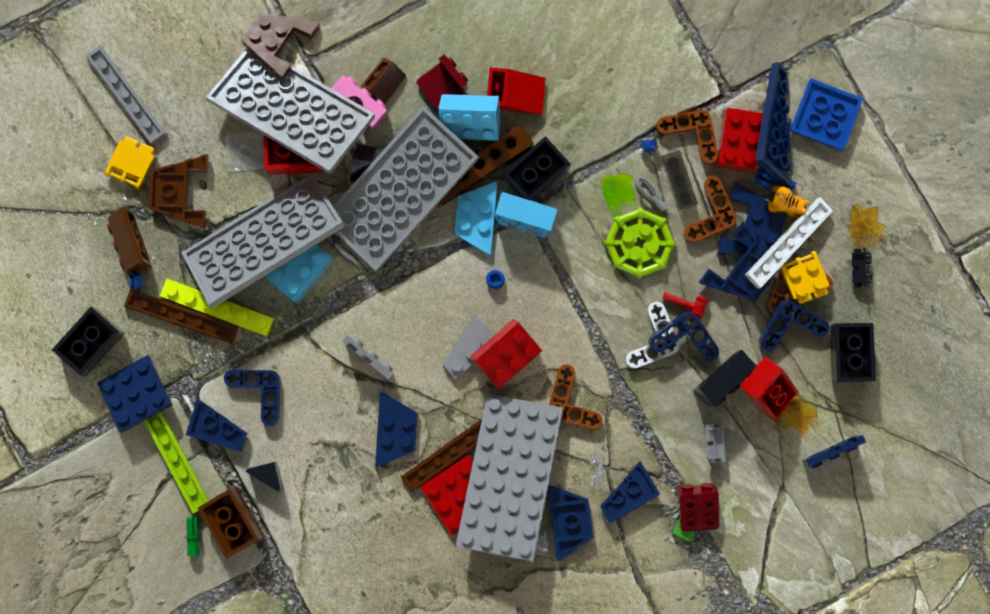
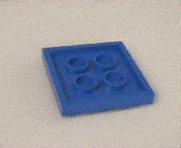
M810 78L792 122L790 132L843 152L863 98Z

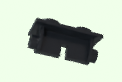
M863 248V252H861V249H853L852 267H859V270H852V284H854L855 288L862 287V284L869 288V283H872V272L869 271V264H872V254L866 248Z

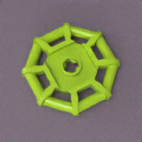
M639 207L637 210L625 215L616 216L606 240H604V245L607 246L613 261V267L632 274L637 279H642L643 276L658 270H664L672 249L676 246V241L673 240L666 223L667 219ZM637 218V224L630 227L625 225V222ZM643 218L656 223L655 226L652 228L647 224H643ZM619 228L624 231L621 240H614ZM659 228L663 233L665 241H660L656 230ZM638 238L644 240L643 248L635 246ZM620 245L624 256L619 258L615 246ZM659 246L665 247L660 259L655 256ZM626 259L637 263V268L625 264L624 261ZM651 259L655 263L648 267L642 268V263L649 261Z

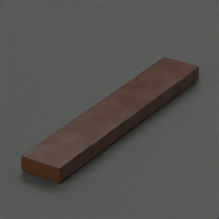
M130 289L124 305L125 308L233 344L239 329L237 325Z
M482 419L401 476L411 492H414L477 446Z

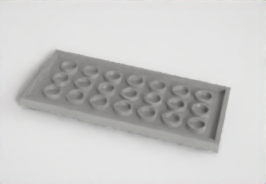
M247 48L206 96V100L329 174L333 172L375 118L373 112L291 66L284 80L279 79L273 70L266 67V64Z
M422 106L333 206L345 227L335 233L375 271H378L480 157L427 108Z
M311 173L183 251L182 255L208 305L213 308L342 229L345 225Z
M487 394L456 547L534 562L563 407Z

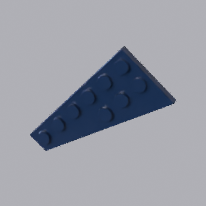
M779 62L772 63L769 73V83L766 90L767 94L755 161L783 187L791 188L792 181L788 180V171H791V163H789L787 153L791 151L790 123L786 122V113H789V106L786 103V95L789 94L788 71Z

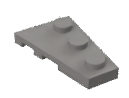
M475 313L443 364L455 379L475 364L470 356L494 336Z
M346 336L342 340V342L389 381L394 376L391 372L393 368L386 362L381 364L377 361L378 356L371 350L365 351L362 348L364 344L356 337L352 340L349 336Z

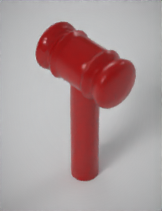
M666 292L662 296L663 300L691 310L700 321L707 307L706 304L709 302L708 299L702 296H697L694 303Z

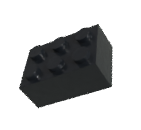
M545 136L503 173V179L520 198L534 201L570 169L571 163Z
M90 307L53 347L52 351L76 373L86 377L125 333L98 309Z
M834 323L830 325L832 383L876 381L874 323Z
M741 349L730 356L694 389V392L708 407L720 406L727 399L725 395L734 393L741 387L739 383L751 375L756 364Z

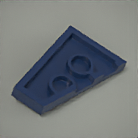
M197 398L186 436L242 452L248 433Z
M863 435L852 436L802 461L805 467L811 466L814 469L823 465L822 461L829 459L831 461L840 457V453L845 451L848 453L857 449V446L866 443Z

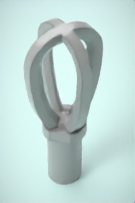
M641 177L635 182L636 189L644 197L650 199L661 212L667 208L647 178ZM640 181H643L648 186L653 196L646 193L640 187Z

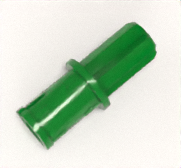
M188 517L186 519L187 536H185V539H187V556H200L199 538L201 536H199L198 518Z

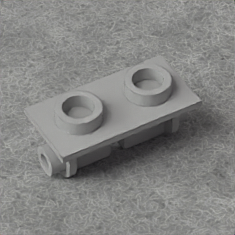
M723 423L706 424L704 430L706 442H708V446H706V459H708V463L726 462Z

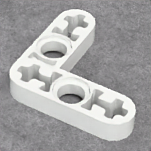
M653 302L649 305L647 313L656 333L658 325L661 323L668 324L670 319L662 303ZM655 305L657 308H661V311L659 312L660 318L663 316L665 317V319L660 320L657 323H655L654 321L658 319L656 313L652 314L651 312L654 309L653 306ZM673 327L668 331L670 337L676 336ZM662 334V336L664 337L663 339L669 341V339L664 334ZM658 340V342H655V345L653 346L659 347L658 344H660L662 340ZM676 341L674 343L675 347H673L672 352L670 349L664 350L663 353L665 355L663 356L661 352H657V357L653 359L647 355V350L650 348L649 345L631 351L626 356V364L628 367L635 369L671 356L679 350V342ZM643 350V355L647 362H643V359L638 360L637 365L629 362L632 358L631 355L634 354L635 357L641 356L640 351Z

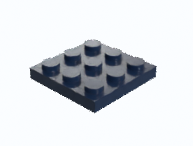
M149 355L97 382L114 422L121 433L173 405Z

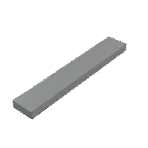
M100 45L88 53L86 58L149 143L153 146L167 136L165 130L104 48Z

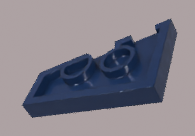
M641 461L638 462L635 468L600 506L610 524L660 495Z

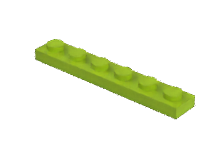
M161 411L144 422L194 514L199 511L197 509L199 506L209 501V498L165 415Z

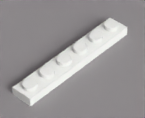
M821 197L817 198L808 207L806 213L802 214L745 276L757 289L761 288L833 210Z

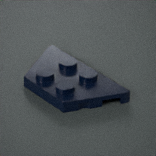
M380 392L375 467H380L415 451L418 413L383 392Z
M549 485L548 496L556 559L559 561L593 538L590 508L587 498Z

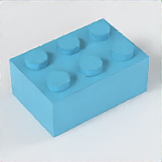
M442 94L439 105L440 121L459 139L498 140L501 128L499 96Z
M502 192L495 212V220L498 221L499 225L509 227V225L516 226L518 231L525 233L527 230L535 232V236L545 238V236H550L557 209Z
M314 245L267 274L265 278L298 304L334 260L320 247Z

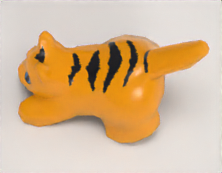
M779 185L773 187L775 196L774 200L768 203L770 212H786L791 219L795 220L799 218V214L806 213L807 205L809 204L808 200L795 196L786 187Z

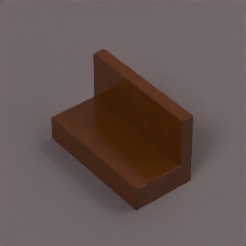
M383 57L360 87L362 89L365 88L377 100L385 103L407 75L393 61Z

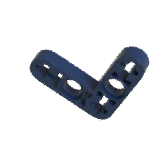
M784 300L778 305L758 341L760 347L769 352L775 350L791 322L817 336H825L829 332L830 327L828 322L790 300ZM790 306L792 310L796 311L795 315L788 311L786 312L784 307ZM807 313L809 316L808 321L800 323V315ZM776 321H782V328L778 331L774 330L773 324ZM813 321L819 325L822 324L823 330H818V328L811 325ZM769 331L773 332V333L776 334L777 336L775 337V336L771 335V334L769 333ZM765 339H767V340L770 339V341L772 342V344H771V345H768V344L766 345V343H764V340H765Z
M686 311L654 333L648 340V345L653 351L662 352L687 334L705 359L714 360L719 355L718 346L699 318L690 311ZM686 317H693L691 322L696 326L695 328H692L688 323L685 324L687 321ZM671 327H677L678 334L674 337H670L668 334ZM703 331V339L696 341L695 333ZM663 333H664V335L669 339V341H666L665 339H663V338H664V337L662 336ZM655 339L662 340L660 347L653 346L655 345ZM706 343L712 349V355L706 354L708 351L703 344Z
M229 370L225 373L224 382L229 387L262 388L261 421L266 426H275L279 422L281 378L276 371ZM232 373L236 377H242L241 373H244V385H241V380H235L234 384H232L228 377H231ZM264 373L263 377H270V374H273V377H276V381H273L271 385L269 381H262L263 385H260L262 380L260 374ZM249 374H256L257 382L255 384L247 382ZM269 393H274L276 396V401L273 404L266 402L265 398ZM265 406H276V410L272 409V415L275 416V419L271 423L265 419V416L269 415V409L265 410Z

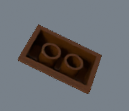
M126 207L120 208L108 217L109 224H107L109 233L113 234L115 238L113 245L116 252L120 253L121 259L119 262L121 268L131 274L132 271H140L151 267L152 264L134 213Z
M237 486L229 488L197 508L225 559L265 537Z

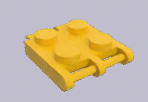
M126 136L124 141H119L104 175L115 177L121 183L126 182L135 186V189L140 190L155 160L153 155L155 149L144 143H141L138 148L140 142ZM127 177L133 179L134 181H137V183L127 179Z
M816 251L802 258L797 257L794 261L783 264L780 267L792 300L796 299L799 305L812 300L810 293H813L815 299L829 294L826 287L830 285ZM810 258H813L812 260H809V261H807V262H805V263H802V261H805V260H808V259H810ZM794 264H797V266H794V267H791V268H789V269H786V268L789 267V266H792V265H794Z

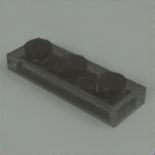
M680 150L661 156L678 209L683 210L697 205L698 202Z

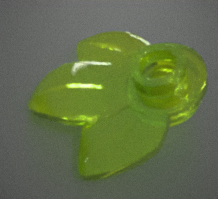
M620 173L615 177L609 175L601 181V189L605 193V201L612 209L618 210L621 202L635 200L634 191L629 186L634 178L627 173ZM608 182H611L613 184V188H608L606 184Z

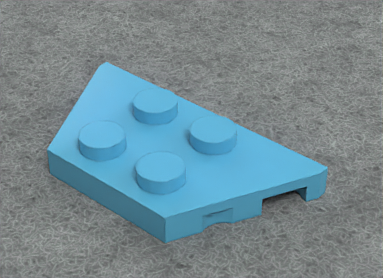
M497 182L458 196L454 234L487 255H491Z

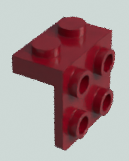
M445 54L438 58V65L416 81L419 88L436 110H439L442 94L461 95L468 90L467 77L463 72L459 73L455 68L457 65L451 57L447 58Z
M702 483L700 486L683 484L681 487H676L679 499L680 529L683 532L717 530L719 528V492L716 486L711 483Z

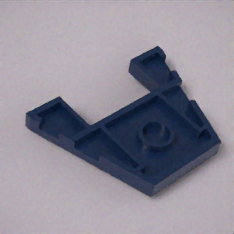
M735 182L730 200L749 204L745 224L752 235L755 236L762 249L767 252L781 237L786 213L770 212L768 201ZM721 237L717 254L744 253L747 247L737 240Z
M741 222L732 237L747 247L746 251L725 280L712 270L707 269L698 283L757 301L778 270L759 289L745 276L766 252L747 228V225Z

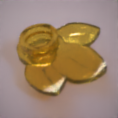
M856 204L851 209L849 231L852 236L856 238H861L865 235L874 237L885 229L882 223L876 222L878 207H868L863 210L859 204ZM856 225L861 227L860 232L856 231Z
M796 396L792 402L797 403V408L793 409L790 403L779 417L780 425L783 429H787L792 425L799 432L805 433L808 428L809 418L817 417L818 414L816 408L811 403H806L802 398Z

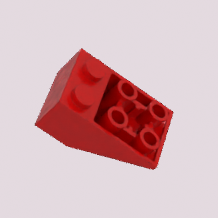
M490 67L487 96H499L500 111L542 115L546 78L511 69Z

